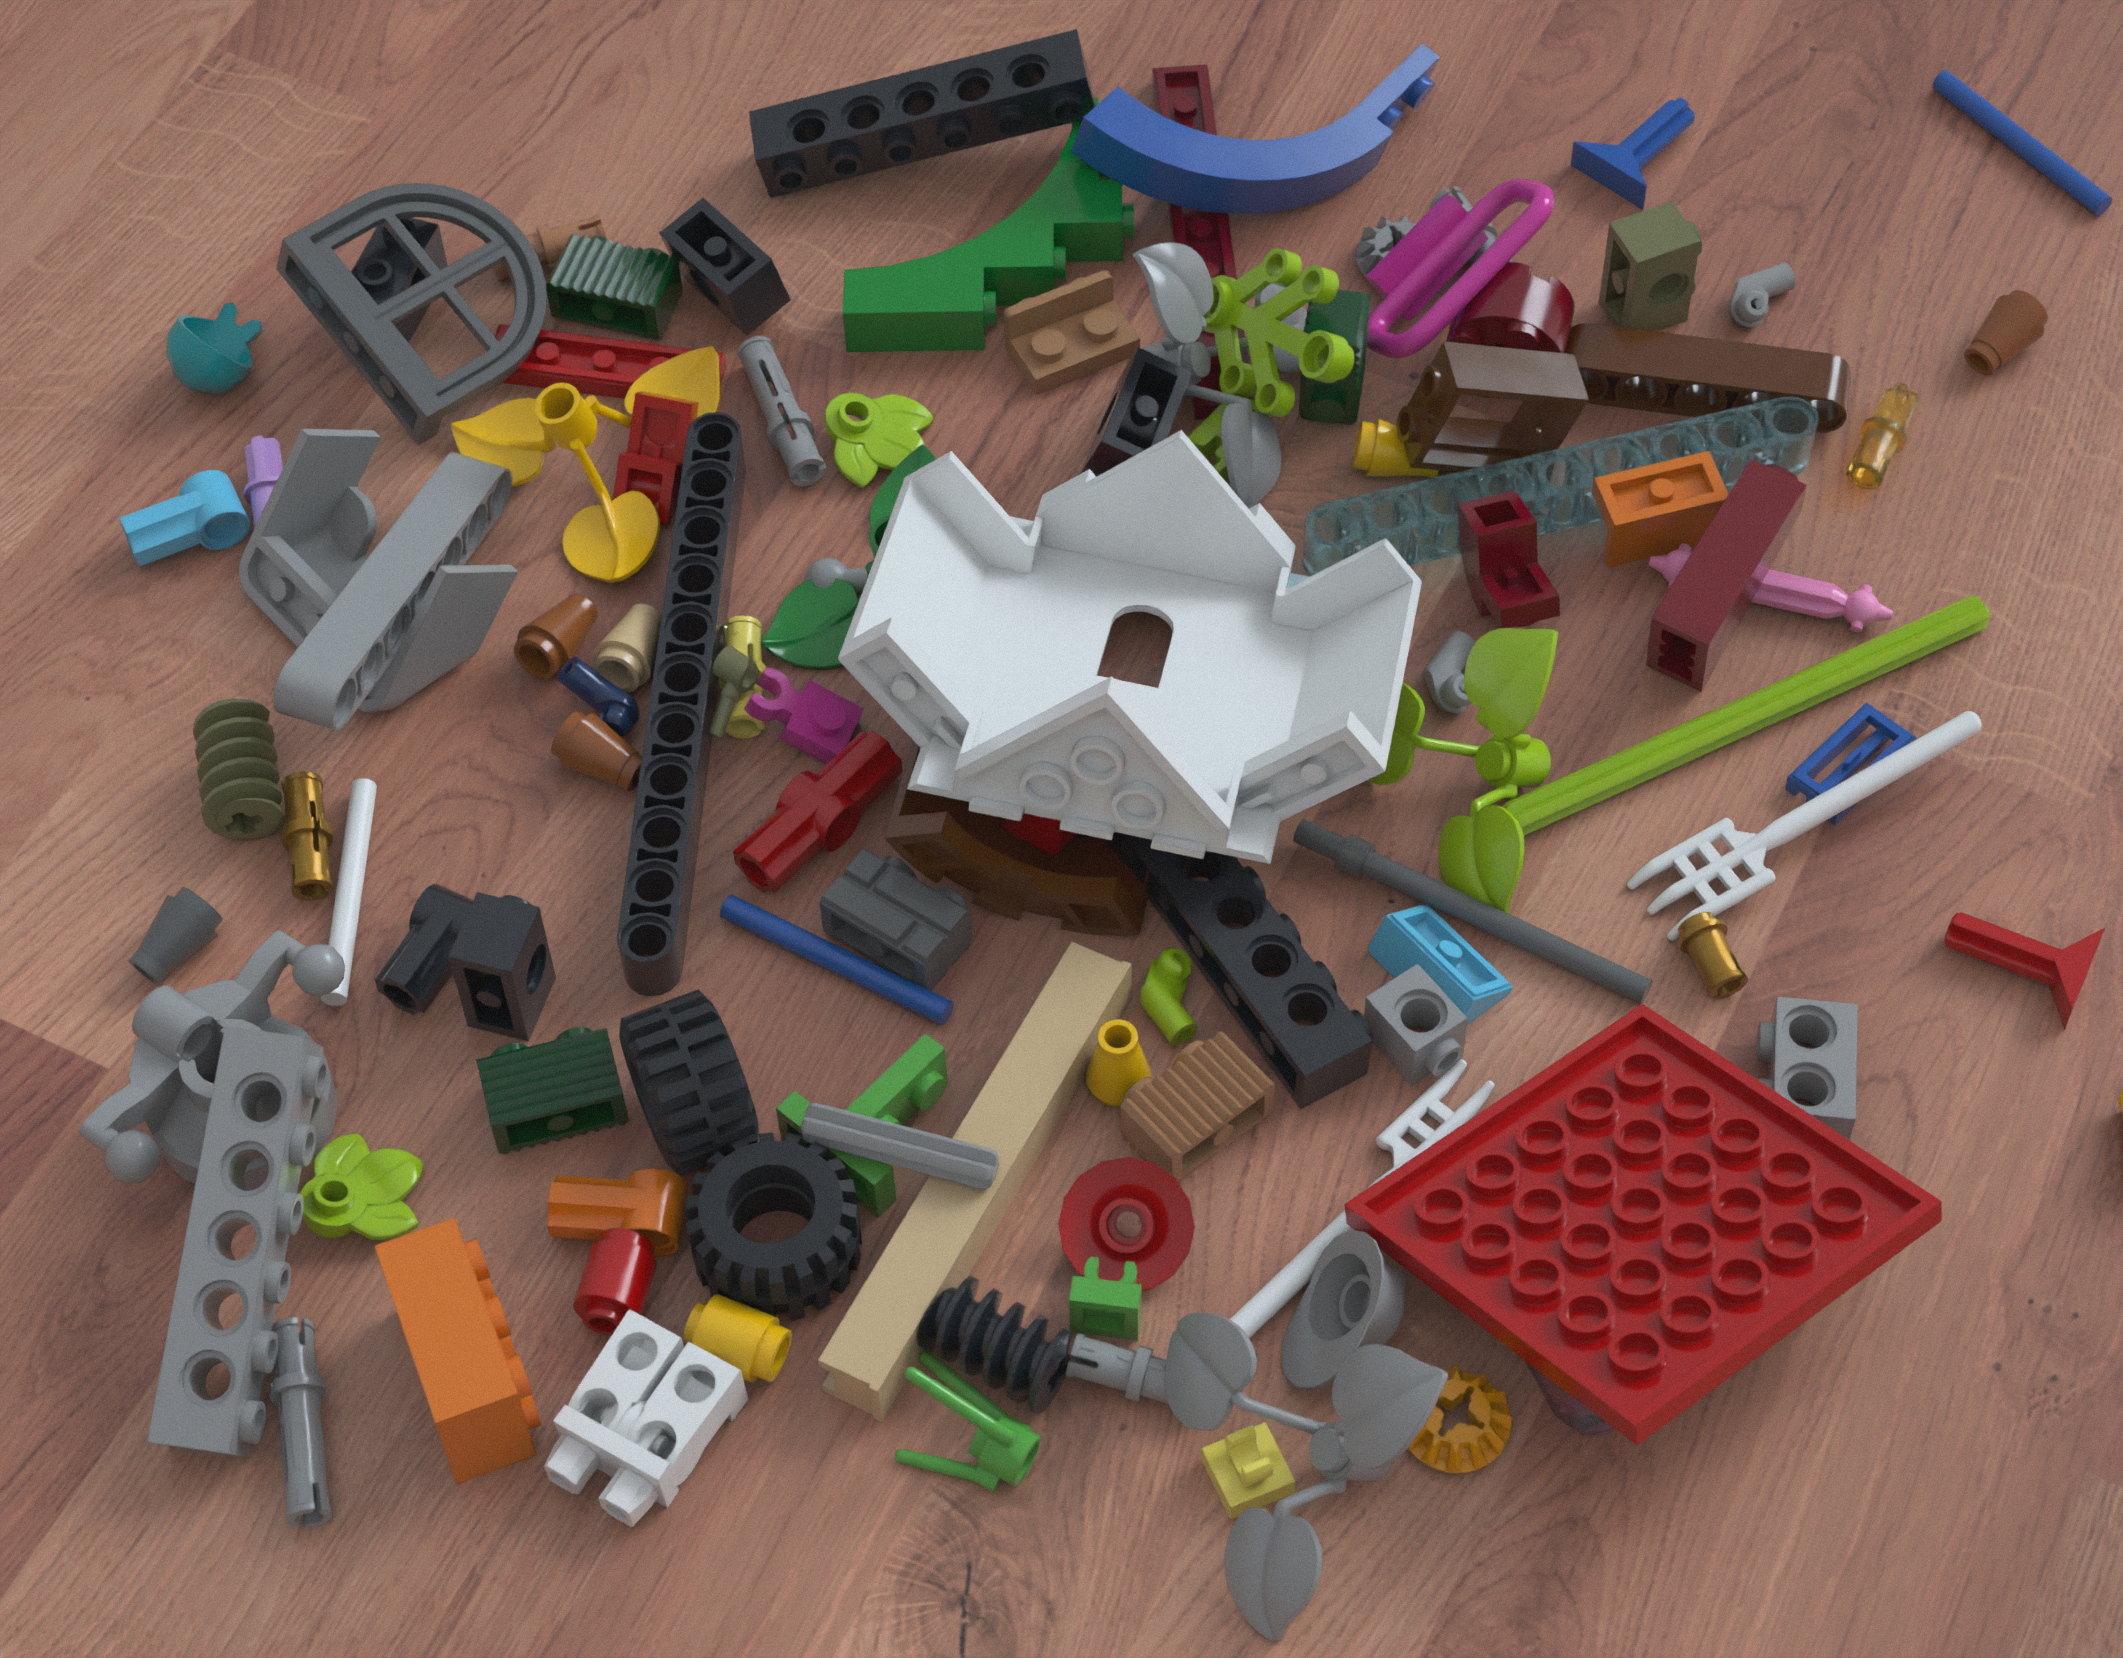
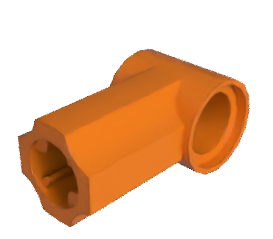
M656 1168L635 1171L629 1176V1180L556 1175L555 1181L551 1182L547 1201V1228L550 1237L601 1240L604 1231L611 1228H624L636 1231L650 1239L655 1247L653 1257L672 1255L678 1251L689 1185L678 1174Z

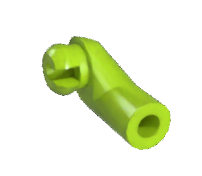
M1167 948L1148 967L1139 998L1144 1010L1170 1044L1179 1046L1192 1038L1198 1029L1196 1022L1181 1004L1188 984V976L1193 970V964L1189 955L1183 950Z

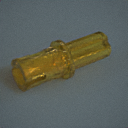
M1897 383L1894 388H1887L1873 417L1867 418L1860 427L1861 441L1852 460L1846 467L1847 478L1857 487L1872 490L1881 486L1894 454L1899 453L1906 445L1907 436L1905 430L1919 402L1918 394L1910 391L1907 384Z

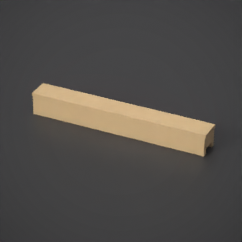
M1071 941L952 1138L994 1149L998 1153L999 1167L992 1186L987 1189H981L944 1178L929 1176L818 1359L819 1367L830 1372L822 1384L823 1392L872 1414L873 1419L883 1422L907 1381L905 1370L908 1367H915L919 1361L920 1354L925 1350L917 1344L919 1325L928 1308L943 1290L950 1287L957 1289L969 1276L1086 1078V1069L1098 1042L1100 1028L1108 1021L1120 1019L1132 1000L1131 963L1124 960L1119 962Z

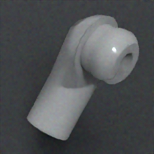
M1783 262L1741 277L1736 281L1729 303V312L1734 321L1746 327L1758 325L1768 313L1769 298L1795 288V276L1789 264Z
M1461 631L1452 632L1423 672L1435 705L1449 713L1463 712L1471 703L1465 693L1464 674L1461 671L1466 665L1467 658L1475 641L1468 634Z

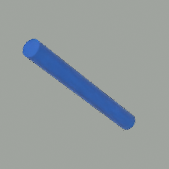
M1944 70L1936 76L1932 84L1934 90L2096 216L2102 215L2112 203L2111 196L1948 70Z
M731 894L726 898L721 907V918L934 1022L943 1025L952 1013L953 1001Z

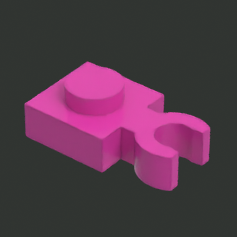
M765 668L756 684L762 689L768 690L773 695L774 700L766 699L754 692L744 708L750 716L757 720L773 721L776 719L784 723L785 726L779 739L826 764L847 746L864 708L811 680H808L801 692L793 689L790 680L785 674L773 668Z

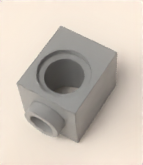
M1419 964L1414 965L1366 996L1364 1018L1371 1028L1374 1038L1373 1043L1411 1086L1431 1073L1434 1076L1444 1074L1462 1057L1468 1018ZM1413 1026H1421L1429 1029L1430 1031L1420 1033L1414 1032L1408 1028Z

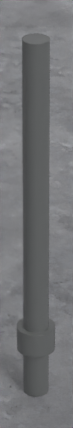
M1306 819L1299 823L1294 833L1293 842L1335 861V868L1357 879H1361L1364 875L1640 1004L1644 1002L1651 988V979L1375 852V844L1351 834L1348 838H1344Z

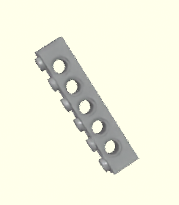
M225 1026L149 1428L148 1443L249 1458L251 1443L257 1444L262 1436L266 1419L265 1404L259 1401L264 1373L269 1374L273 1370L278 1354V1335L272 1331L277 1304H283L286 1300L291 1282V1267L288 1262H285L289 1234L295 1235L298 1232L303 1216V1196L297 1193L301 1168L310 1164L315 1150L316 1131L313 1125H309L314 1098H320L323 1095L328 1078V1061L326 1057H322L324 1047L305 1036ZM278 1089L282 1100L278 1113L270 1120L260 1122L256 1114V1106L260 1097L269 1090ZM265 1156L269 1165L267 1179L259 1188L248 1191L244 1184L245 1169L254 1159ZM252 1225L256 1233L255 1246L248 1256L236 1260L231 1251L232 1238L240 1228ZM238 1293L243 1302L242 1317L235 1326L225 1330L219 1322L218 1312L220 1305L228 1296ZM224 1362L230 1371V1385L221 1397L212 1400L206 1390V1378L214 1366Z

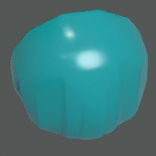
M234 303L224 304L216 320L191 315H180L167 334L166 356L171 365L172 372L181 383L192 390L216 395L224 394L237 383L242 382L254 365L247 345L257 340L263 332V322L252 319L239 326L235 323L238 310Z

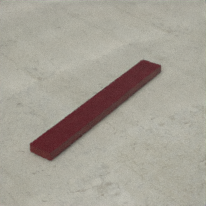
M1208 65L1152 68L1156 112L1186 127L1217 135ZM1168 203L1173 243L1184 244L1194 249L1205 262L1211 278L1225 275L1237 280L1228 213L1202 211ZM1237 327L1238 338H1244V330ZM1204 330L1196 342H1202L1206 347L1216 345L1215 335ZM1247 348L1240 350L1242 362L1249 364ZM1219 356L1210 357L1211 368L1208 375L1195 385L1222 392L1219 385L1221 373ZM1253 395L1248 399L1254 400ZM1192 396L1195 419H1206L1221 405V403Z

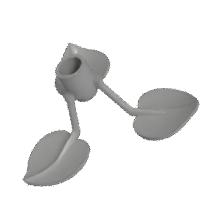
M1167 242L1140 249L1133 254V257L1145 275L1156 316L1167 336L1162 338L1161 343L1146 345L1143 349L1192 372L1183 397L1194 396L1227 405L1222 415L1221 438L1231 489L1249 509L1271 491L1280 474L1281 448L1274 424L1267 414L1260 411L1252 413V405L1247 398L1195 385L1208 375L1211 368L1210 357L1218 356L1217 345L1206 347L1202 342H1196L1201 332L1206 329L1207 324L1203 315L1210 310L1214 298L1211 277L1202 257L1191 247L1179 243ZM1270 284L1255 296V308L1285 289V287ZM1302 306L1281 321L1304 332L1307 310ZM1247 337L1239 339L1240 350L1249 348ZM1273 345L1278 373L1292 374L1300 371L1299 357Z
M1191 1313L1177 1323V1329L1172 1333L1166 1359V1396L1176 1418L1193 1430L1211 1431L1218 1429L1227 1421L1234 1404L1242 1411L1313 1435L1309 1443L1310 1461L1325 1477L1323 1482L1280 1500L1275 1506L1274 1514L1263 1508H1247L1240 1514L1228 1536L1224 1560L1225 1574L1235 1604L1248 1623L1262 1636L1272 1641H1281L1288 1626L1305 1609L1318 1585L1322 1568V1548L1315 1530L1304 1518L1289 1515L1294 1509L1329 1493L1342 1494L1345 1491L1347 1480L1376 1482L1382 1479L1390 1469L1391 1464L1406 1451L1425 1425L1443 1390L1448 1373L1440 1368L1421 1362L1394 1347L1381 1344H1367L1358 1347L1343 1361L1333 1383L1332 1403L1336 1413L1342 1420L1330 1423L1314 1421L1246 1397L1241 1391L1250 1383L1257 1368V1357L1249 1337L1239 1325L1226 1317L1213 1313Z

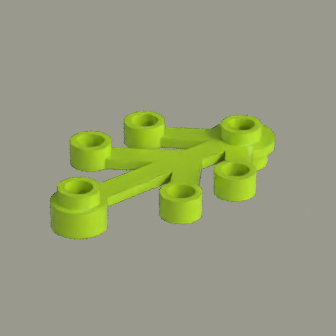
M1274 248L1268 252L1262 263L1237 280L1225 275L1211 278L1214 294L1213 304L1210 310L1203 316L1207 324L1205 331L1215 335L1221 366L1219 385L1222 392L1249 398L1256 391L1255 404L1258 411L1281 418L1286 416L1293 408L1295 391L1290 383L1280 381L1273 345L1299 357V368L1304 376L1325 383L1341 380L1351 372L1354 365V352L1342 336L1323 330L1307 334L1281 321L1308 302L1320 305L1330 303L1338 292L1339 279L1335 271L1318 265L1308 266L1301 274L1302 261L1298 254L1281 248ZM1270 284L1285 287V289L1257 308L1245 304ZM1237 327L1246 331L1252 365L1242 362Z

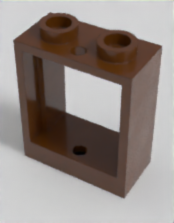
M1443 341L1431 364L1424 368L1420 383L1409 403L1399 412L1396 426L1397 436L1404 444L1410 468L1540 479L1589 399L1574 354ZM1462 394L1523 400L1511 422L1449 417Z

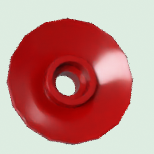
M1132 1157L1102 1161L1081 1174L1064 1197L1058 1222L1063 1251L1079 1275L1084 1277V1267L1090 1257H1099V1279L1120 1281L1124 1275L1126 1261H1131L1136 1265L1137 1284H1142V1291L1152 1290L1175 1275L1190 1253L1195 1230L1191 1201L1178 1180L1156 1163ZM1122 1212H1134L1140 1218L1141 1230L1135 1237H1126L1119 1232L1117 1219Z

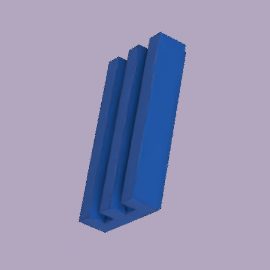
M1866 702L1787 777L1785 790L1794 796L1799 792L1803 793L1806 796V803L1850 778L1890 739L1893 742L1867 767L1913 742L1917 737ZM1872 725L1877 729L1859 747H1856L1820 784L1813 780L1867 727ZM1856 804L1828 819V821L1836 825Z

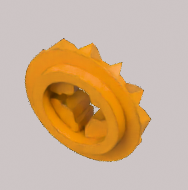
M1455 1364L1448 1371H1445L1448 1373V1378L1439 1399L1425 1425L1408 1449L1419 1461L1433 1469L1447 1473H1467L1487 1466L1501 1454L1509 1439L1512 1417L1507 1406L1505 1391L1499 1392L1491 1385L1485 1372L1474 1375L1462 1371ZM1465 1400L1468 1401L1467 1420L1472 1425L1468 1426L1465 1423L1459 1422L1453 1429H1448L1442 1437L1444 1413L1440 1408L1443 1407L1446 1410L1452 1411L1458 1404H1463Z

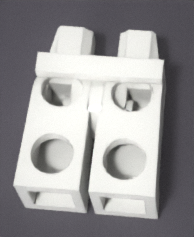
M629 1309L577 1387L569 1405L565 1404L553 1420L559 1439L553 1446L544 1465L549 1480L566 1491L579 1495L596 1469L608 1474L613 1478L598 1498L601 1507L610 1516L630 1527H633L654 1502L668 1508L679 1492L678 1486L693 1471L703 1450L727 1418L733 1421L748 1401L741 1370L689 1341L684 1347L681 1337Z

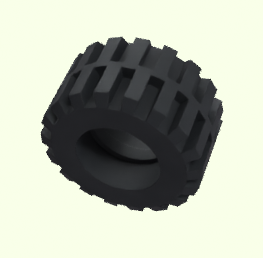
M700 990L692 991L621 1018L620 1043L636 1094L664 1160L679 1176L708 1166L707 1160L717 1151L726 1157L732 1153L730 1143L744 1138L747 1145L758 1143V1119L739 1059L718 1011Z
M773 1132L758 1134V1143L747 1145L744 1138L730 1143L732 1153L726 1157L717 1151L707 1160L709 1174L697 1172L691 1183L693 1196L686 1197V1227L697 1275L703 1286L709 1285L711 1297L719 1294L775 1317L777 1313L789 1312L790 1320L793 1321L805 1317L804 1307L813 1304L820 1311L831 1304L829 1291L833 1289L843 1293L850 1284L849 1270H857L861 1259L859 1245H862V1235L856 1190L853 1180H848L847 1170L838 1157L829 1161L828 1149L815 1141L810 1147L806 1148L803 1146L802 1136L787 1133L785 1141H774ZM773 1211L796 1213L810 1221L799 1234L779 1243H757L739 1234L751 1220Z

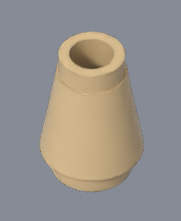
M647 604L633 605L629 612L594 649L593 669L626 693L632 692L638 686L645 684L650 678L658 645L662 617L660 612Z

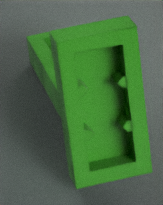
M925 1033L845 1110L904 1125L919 1110L926 1111L930 1109L941 1098L948 1083L945 1048ZM795 1090L776 1107L781 1141H785L787 1133L802 1136V1120L808 1106L811 1104ZM802 1138L804 1147L808 1148L812 1145V1143L806 1142ZM827 1148L829 1161L838 1157L846 1167L848 1180L852 1179L854 1183L857 1202L877 1218L897 1201L894 1173L891 1165Z

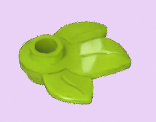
M843 393L830 401L824 415L826 430L831 440L835 443L833 460L836 467L848 480L861 488H865L870 484L877 473L878 467L893 471L911 452L920 445H925L919 432L929 427L933 421L932 414L919 402L895 394L871 399L859 393ZM847 415L856 416L862 421H853Z
M347 1134L338 1137L324 1146L315 1157L314 1178L308 1181L300 1192L304 1203L302 1218L312 1232L327 1238H338L355 1231L371 1240H387L409 1233L418 1227V1220L412 1210L402 1200L418 1184L422 1176L424 1164L418 1157L400 1149L383 1148L370 1153L365 1140L359 1134Z

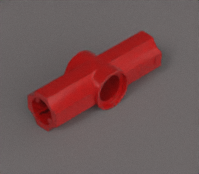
M873 730L868 734L864 732L859 733L817 774L807 770L799 773L788 783L779 797L776 812L733 851L735 864L744 873L748 882L763 893L767 890L775 893L821 848L827 852L835 851L851 837L860 820L861 811L902 773L901 758L893 751L890 743Z

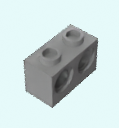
M1777 996L1771 1022L1760 1021L1758 1026L1756 1061L1767 1062V1079L1758 1078L1757 1080L1850 1140L1856 1121L1858 1004ZM1795 1042H1805L1811 1044L1815 1048H1803L1797 1045ZM1793 1099L1808 1100L1815 1106H1803L1796 1103Z

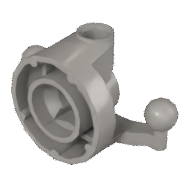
M278 930L253 953L235 980L219 981L189 990L184 994L172 986L164 985L147 995L139 1005L132 1022L133 1033L138 1037V1040L135 1043L129 1071L130 1084L106 1099L85 1119L79 1130L81 1136L105 1152L106 1169L116 1180L126 1184L142 1183L154 1174L159 1165V1154H161L182 1179L194 1184L196 1183L225 1026L305 1036L314 1041L302 1028L272 1016L267 998L275 988L283 969L288 964L293 966L292 975L294 982L303 992L318 996L329 994L337 989L344 979L345 964L342 956L334 947L323 943L305 947L282 930ZM329 1066L324 1093L320 1098H314L309 1125L315 1127L316 1143L311 1162L315 1160V1157L334 1129L339 1100ZM278 1089L269 1090L260 1097L256 1106V1114L260 1122L268 1121L278 1113L282 1101ZM145 1121L154 1140L148 1134L138 1130H125L134 1128ZM265 1156L254 1159L245 1169L244 1184L248 1191L259 1188L267 1179L269 1165Z

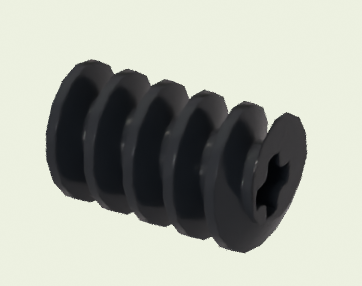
M972 1275L967 1277L957 1289L950 1287L943 1290L930 1305L919 1325L917 1344L926 1350L936 1346L937 1356L944 1361L951 1363L959 1360L960 1369L971 1376L982 1373L984 1384L995 1390L1006 1386L1007 1397L1011 1400L1022 1403L1029 1399L1032 1412L1040 1414L1045 1411L1055 1398L1066 1377L1068 1362L1071 1359L1068 1349L1072 1333L1062 1329L1050 1342H1047L1044 1338L1049 1320L1041 1315L1026 1329L1021 1327L1025 1306L1019 1302L1013 1304L1003 1316L1000 1315L998 1310L1002 1300V1293L993 1288L980 1302L976 1301L975 1296L979 1287V1279Z

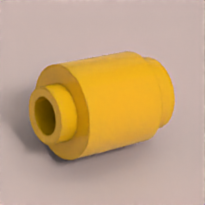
M715 1294L707 1304L698 1302L687 1320L683 1338L684 1341H689L740 1369L743 1379L753 1383L760 1378L773 1382L781 1371L788 1355L792 1341V1331L779 1326L778 1317Z

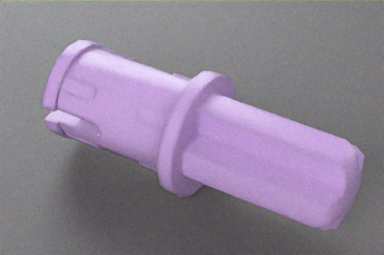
M262 435L253 437L251 443L245 447L249 483L245 485L243 492L246 502L252 507L254 529L283 469L279 442L275 438H264Z

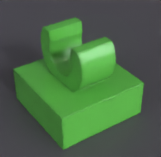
M1090 1257L1084 1267V1277L1073 1276L1069 1296L1070 1332L1138 1341L1142 1319V1284H1137V1269L1134 1262L1126 1261L1122 1279L1120 1281L1099 1279V1257Z

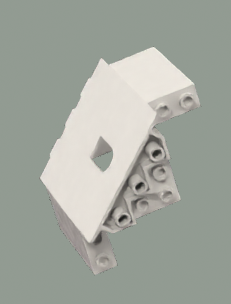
M1182 430L1097 477L1088 469L1043 494L1034 521L1009 516L957 456L950 451L904 478L838 660L920 747L907 786L909 790L970 802L968 811L1021 821L1023 813L1059 820L1061 821L1059 830L1112 840L1114 832L1151 839V849L1203 859L1205 851L1271 864L1280 821L1386 771L1422 581L1386 538L1311 577L1291 573L1296 545L1260 503L1248 509ZM1136 611L1157 615L1165 620L1172 629V638L1158 688L1117 680L1112 676L1109 678L1097 676L1111 626L1116 618L1125 613Z

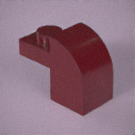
M1516 490L1459 503L1458 523L1461 556L1469 589L1481 617L1492 614L1500 628L1526 627L1534 624L1536 621L1560 616L1559 594L1538 563L1537 522Z

